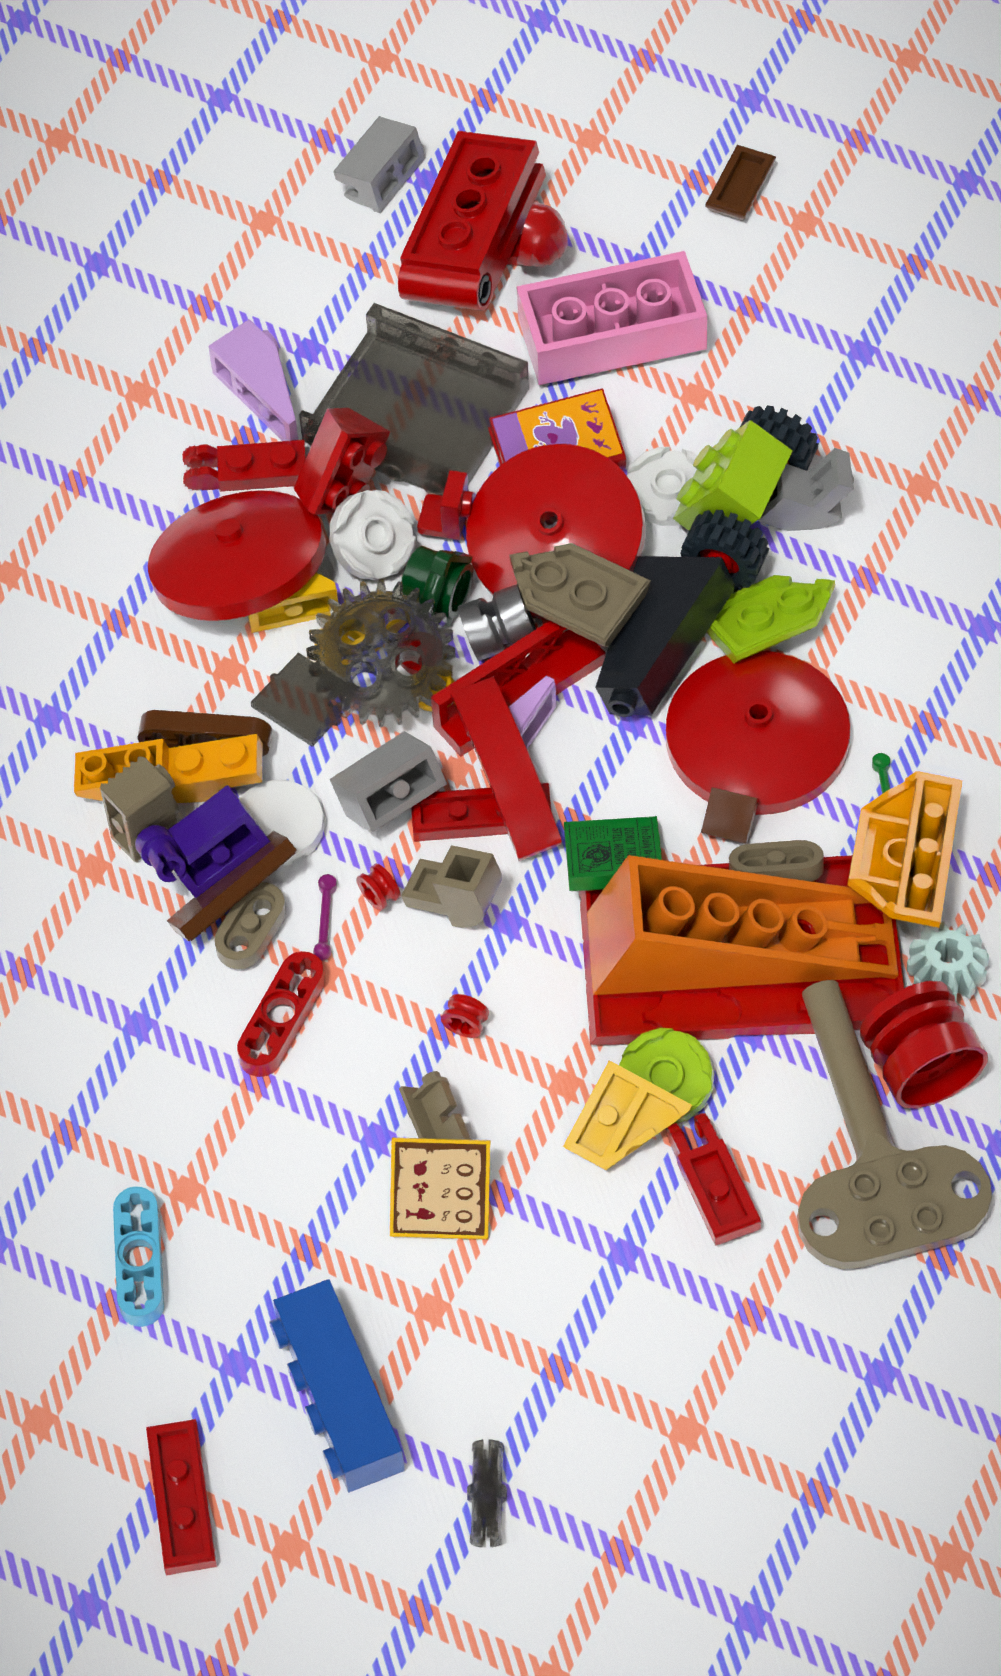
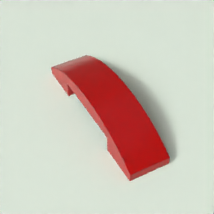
M494 677L451 692L450 696L466 735L470 737L501 812L502 822L518 861L562 845L558 828L534 765Z

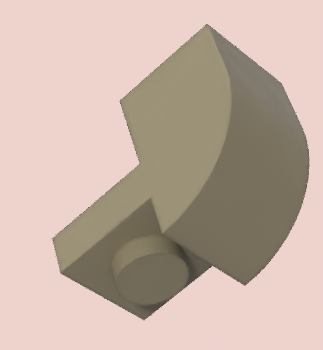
M451 845L442 863L419 859L401 897L406 907L447 915L453 927H474L482 922L501 884L502 873L492 853Z

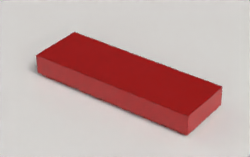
M541 783L551 809L549 783ZM491 788L434 792L411 807L414 842L507 834L502 822L501 812Z
M196 1419L146 1427L166 1576L217 1567Z

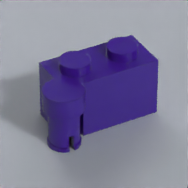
M227 785L169 830L159 825L143 829L137 836L135 848L142 860L147 865L153 866L160 880L163 882L176 881L177 879L172 873L174 870L181 882L196 899L271 841L229 785Z

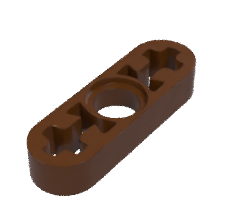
M150 710L141 716L137 739L138 742L164 739L167 746L173 748L257 734L263 743V757L269 752L272 727L265 720L251 716Z

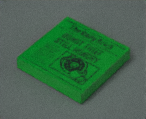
M657 816L564 822L569 891L604 889L628 855L662 860Z

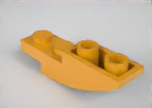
M257 734L173 748H169L164 739L77 752L75 753L74 793L77 797L103 801L100 791L101 783L108 784V778H115L116 773H122L123 767H130V763L137 762L138 757H145L154 767L160 764L170 774L175 783L171 793L177 803L204 802L227 785L231 788L262 783L263 743Z

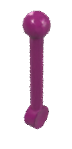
M325 874L318 880L322 901L318 943L314 946L313 954L318 956L321 961L327 960L332 952L331 947L328 945L331 894L336 891L337 882L336 878L330 874Z

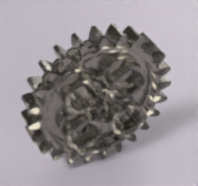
M379 579L376 591L371 592L366 583L362 581L360 582V594L354 596L347 588L342 589L344 603L339 604L335 600L329 599L327 603L331 615L317 613L316 615L317 624L323 630H309L310 641L317 644L306 648L307 658L316 661L308 666L310 677H321L315 683L317 693L331 690L326 698L327 705L333 707L343 702L341 711L342 717L345 719L354 710L359 711L361 725L366 723L370 714L376 715L379 727L384 726L386 715L391 714L397 724L401 725L403 721L402 712L408 710L416 718L420 717L418 703L422 701L432 707L431 696L433 694L431 691L439 692L446 687V682L440 676H453L454 673L453 665L446 662V660L456 658L455 647L445 645L454 640L453 630L441 629L447 623L446 614L438 613L432 615L435 609V600L433 598L420 604V589L417 587L408 596L403 595L401 581L397 582L393 591H386L384 580ZM394 619L405 620L409 624L406 631L402 633H392L385 628ZM353 630L365 635V638L356 645H349L341 640L345 633ZM413 641H419L421 643V645L418 647L412 646L410 644ZM383 647L388 657L379 659L375 649ZM344 659L353 660L348 665L341 663ZM405 661H414L421 666L418 673L410 676L403 675L397 670L398 666ZM363 672L371 673L377 678L368 687H360L353 683L356 675Z

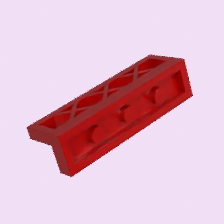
M548 621L431 696L433 727L455 752L462 757L473 750L474 747L470 737L466 735L454 703L447 707L453 702L450 696L451 692L494 676L509 707L545 676L554 679L557 695L601 667L606 652L596 642L571 630L563 633L567 628Z

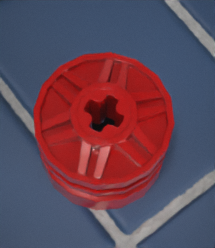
M941 981L916 983L894 992L879 1002L865 1016L859 1027L860 1037L864 1045L871 1050L873 1061L883 1067V1079L896 1102L904 1108L918 1109L931 1106L954 1096L969 1086L982 1073L988 1063V1053L972 1026L964 1022L963 1009L955 1002V996L950 987Z

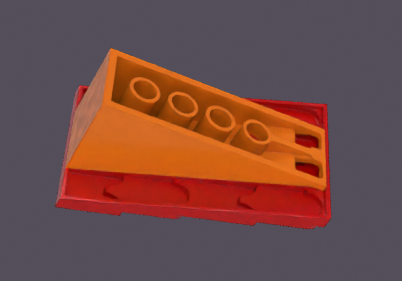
M628 855L604 889L579 891L590 1045L630 1044L642 1033L658 1028H670L674 1031H681L695 1037L697 1040L729 1039L736 1035L815 1034L802 992L807 987L826 980L838 982L854 1030H860L859 1027L865 1016L879 1002L904 988L896 919L890 918L847 885L853 855L824 857L823 874L812 882L729 870V863L693 865Z

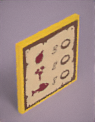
M392 1137L390 1237L488 1239L491 1140Z

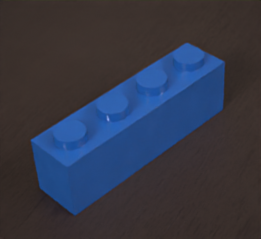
M330 1279L274 1299L276 1319L269 1321L270 1328L278 1348L282 1349L288 1346L293 1358L292 1362L287 1363V1368L295 1390L297 1392L306 1390L311 1404L305 1406L304 1409L314 1435L323 1433L329 1448L322 1450L332 1479L342 1477L347 1492L350 1493L404 1472L405 1466L402 1449Z

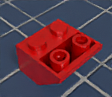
M328 408L293 488L306 510L314 515L334 513L337 506L348 496L370 490L368 483L374 469L380 465L386 455L387 446L385 444L391 431L350 408Z

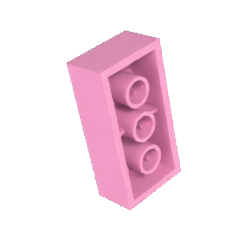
M685 251L516 286L518 321L539 385L707 349V314Z

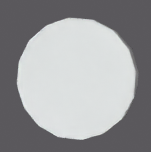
M657 447L643 452L631 462L627 470V477L639 495L646 522L659 526L680 525L673 520L680 504L676 498L683 485L693 478L697 470L693 467L694 460L697 457V454L693 451L682 448V452L670 450V447Z
M366 490L348 496L337 506L330 521L329 541L335 558L346 571L361 579L378 580L398 573L408 563L415 549L416 535L413 536L411 525L414 522L411 513L400 499L386 491Z
M270 780L253 786L239 798L266 836L274 830L287 837L297 849L296 854L281 865L282 867L293 864L294 859L300 858L303 855L307 857L316 849L323 837L324 814L320 802L303 785L290 780Z

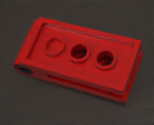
M466 131L457 132L401 254V267L398 274V293L401 299L479 311L487 309L524 227L530 208L534 204L546 177L543 164L535 163L540 153L536 140Z

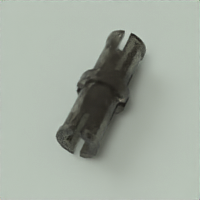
M482 1439L473 1442L471 1446V1451L473 1452L472 1483L467 1486V1500L472 1503L469 1543L475 1547L485 1548L487 1528V1538H490V1548L500 1546L503 1542V1536L501 1535L502 1503L507 1501V1487L502 1484L504 1444L498 1440L488 1439L487 1459V1449H484V1440Z

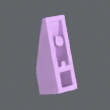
M248 319L208 346L212 373L281 441L298 440L296 418L278 353L279 345L268 330L262 331Z

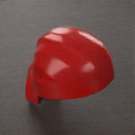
M535 202L532 205L525 220L523 232L517 240L507 265L544 267L560 259L568 246V235L565 222L557 210L539 202Z

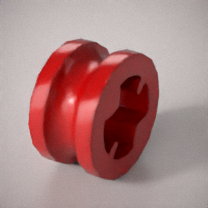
M375 863L371 866L369 875L362 873L356 878L361 893L378 911H382L387 907V900L396 901L401 897L397 883L380 864Z
M464 994L452 995L448 1000L449 1009L442 1013L441 1022L448 1030L457 1035L477 1038L483 1030L481 1023H484L489 1017L488 1008L481 1001Z

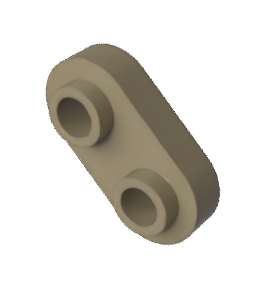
M807 840L745 844L735 848L730 853L729 870L812 882L823 874L824 853L819 845Z
M261 882L228 912L218 928L214 940L217 956L225 966L233 969H244L254 965L261 958L286 915L284 895L277 886ZM259 909L270 910L269 913L265 915L256 914V911H258ZM238 945L247 947L243 951H233V948Z

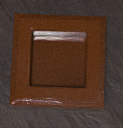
M712 787L701 833L748 844L759 798Z

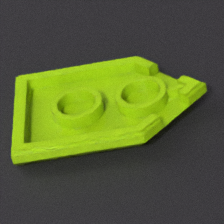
M773 575L752 584L749 588H743L732 593L706 633L733 663L741 661L816 627L836 586L835 580L816 578L815 584L792 582L791 576Z

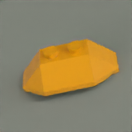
M915 771L905 778V782L887 790L862 807L847 885L892 919L939 928L963 780Z

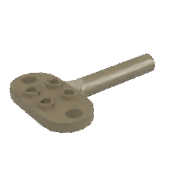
M826 980L807 987L802 992V997L856 1153V1162L853 1165L832 1171L815 1179L803 1193L797 1213L799 1237L807 1251L823 1264L839 1269H855L951 1245L972 1236L985 1222L992 1199L990 1178L981 1163L966 1151L947 1145L928 1146L909 1151L899 1149L894 1145L838 982ZM958 1179H969L977 1185L979 1193L972 1198H961L954 1193L952 1189L953 1182ZM824 1215L834 1220L837 1230L829 1236H821L812 1231L809 1222L817 1216Z

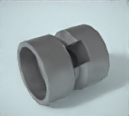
M518 584L494 592L492 601L487 602L481 597L458 606L466 636L478 661L497 655L503 651L505 644L509 643L512 645L536 630L530 611L525 609Z

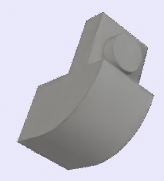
M834 448L810 471L786 464L758 522L787 531L821 529L842 518L840 501L847 497L854 489L850 453Z

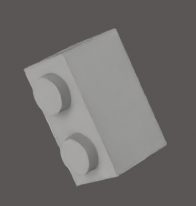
M405 731L329 779L346 817L371 833L447 785L431 746Z

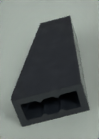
M638 556L633 572L651 580L650 587L643 601L609 645L595 686L609 714L621 717H630L632 715L652 716L734 591V581L722 557Z

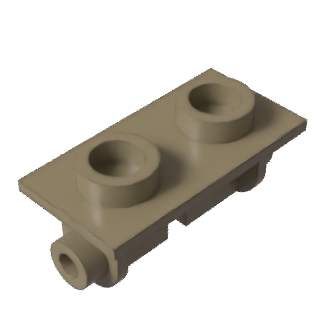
M433 1071L422 1077L423 1085L420 1088L406 1086L399 1088L418 1138L471 1139L461 1114L453 1113L450 1117L448 1116L457 1104L449 1087L448 1079L442 1077L440 1072Z

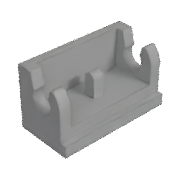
M378 116L333 171L337 181L345 185L349 184L355 188H349L344 193V196L357 204L372 208L374 212L381 213L425 159L417 128Z

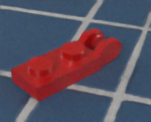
M292 440L217 446V449L208 444L189 446L185 448L182 454L184 465L191 467L183 473V484L188 489H192V491L219 489L220 492L295 486L306 460L305 441Z
M701 1113L694 1116V1127L698 1137L701 1138L703 1146L690 1150L683 1130L677 1123L667 1127V1137L677 1159V1165L714 1245L717 1246L760 1230L761 1220L723 1138H718L708 1115Z

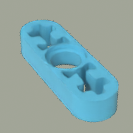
M130 1187L120 1192L113 1204L116 1292L119 1310L123 1319L130 1325L144 1327L156 1322L164 1310L160 1212L157 1200L151 1191L143 1187ZM132 1205H142V1231H134L130 1215L133 1209ZM144 1246L152 1251V1257L145 1265L131 1266L125 1261L127 1252L133 1247ZM144 1281V1289L148 1300L145 1301V1308L135 1309L133 1303L137 1298L135 1282Z

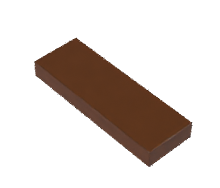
M273 830L267 836L271 842L196 899L195 897L166 920L178 935L187 941L194 940L296 854L297 849L290 840Z

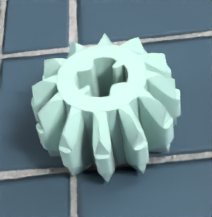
M944 920L940 924L938 932L925 926L921 932L920 939H913L909 947L910 958L907 960V972L909 976L914 977L913 984L925 981H941L950 987L955 996V1001L957 993L971 999L975 993V986H982L986 980L987 971L985 967L988 966L989 961L987 950L981 948L982 940L980 939V934L966 936L967 929L964 923L956 931L949 930Z

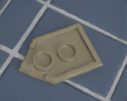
M573 543L554 546V551L529 555L528 552H521L509 555L525 609L604 647L609 646L645 598L651 580Z

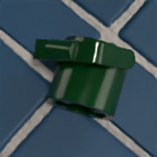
M422 545L419 546L411 555L404 570L400 584V598L403 601L418 606L417 617L431 624L451 625L453 618L459 613L458 606L465 604L471 589L474 568L471 564L473 556L463 552L435 551Z

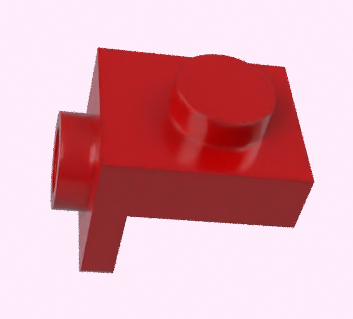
M450 470L443 496L436 494H427L425 496L417 524L419 534L456 540L461 539L465 520L470 517L472 503L475 499V492L468 490L467 473Z

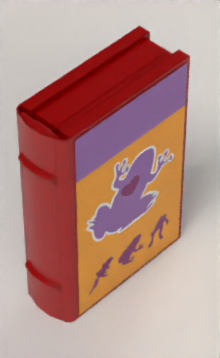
M603 388L489 418L491 427H488V432L499 466L513 456L534 447L549 444H572L597 451L616 463L622 470L626 468V455Z

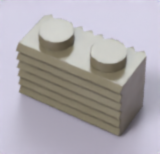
M138 757L137 762H131L130 767H123L122 773H116L115 778H108V784L101 783L100 786L111 839L134 862L142 859L135 848L138 834L143 829L153 825L163 826L169 830L177 824L176 814L180 812L179 806L171 793V789L175 787L172 777L163 766L158 764L154 767L145 757Z

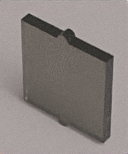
M298 652L278 674L273 673L270 675V682L250 703L253 709L313 747L333 725H340L342 715L359 699L360 692Z

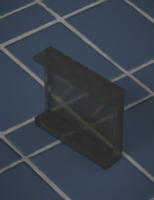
M373 303L366 313L367 333L314 413L312 414L304 410L300 412L302 440L312 446L328 408H350L391 431L385 444L387 446L386 455L380 465L374 470L384 473L394 481H404L422 488L428 494L443 496L450 470L467 473L469 485L493 447L488 432V427H491L489 418L515 411L529 390L528 361Z

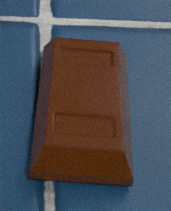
M737 144L705 207L712 212L740 221L744 220L769 174L776 156Z

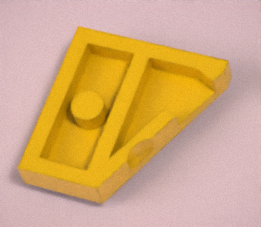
M609 1060L563 1147L604 1170H608L689 1113L692 1105Z

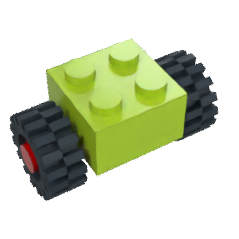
M767 405L765 410L761 406L754 407L753 411L749 410L737 430L734 431L732 428L727 430L713 447L706 445L694 460L693 467L697 470L693 478L683 485L676 498L680 504L673 520L689 530L681 547V557H722L734 581V590H740L741 586L749 588L752 583L754 584L769 553L767 538H760L763 532L759 528L751 529L750 526L761 518L786 464L807 471L818 449L819 443H816L818 437L816 433H810L812 427L808 423L801 425L800 421L802 418L797 414L793 418L787 416L788 410L781 408L778 413L775 412L774 406Z

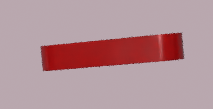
M306 951L295 952L283 961L237 1043L239 1062L242 1069L249 1075L264 1077L274 1073L279 1068L325 985L322 961L315 954ZM305 969L310 970L312 978L304 977L297 987V996L293 992L296 986L294 973L302 975ZM278 1005H288L295 1011L294 1016L284 1023L272 1021L268 1014L272 1008ZM266 1032L270 1035L267 1040L269 1055L261 1053L257 1059L252 1058L251 1049L254 1051L261 1049L266 1040Z

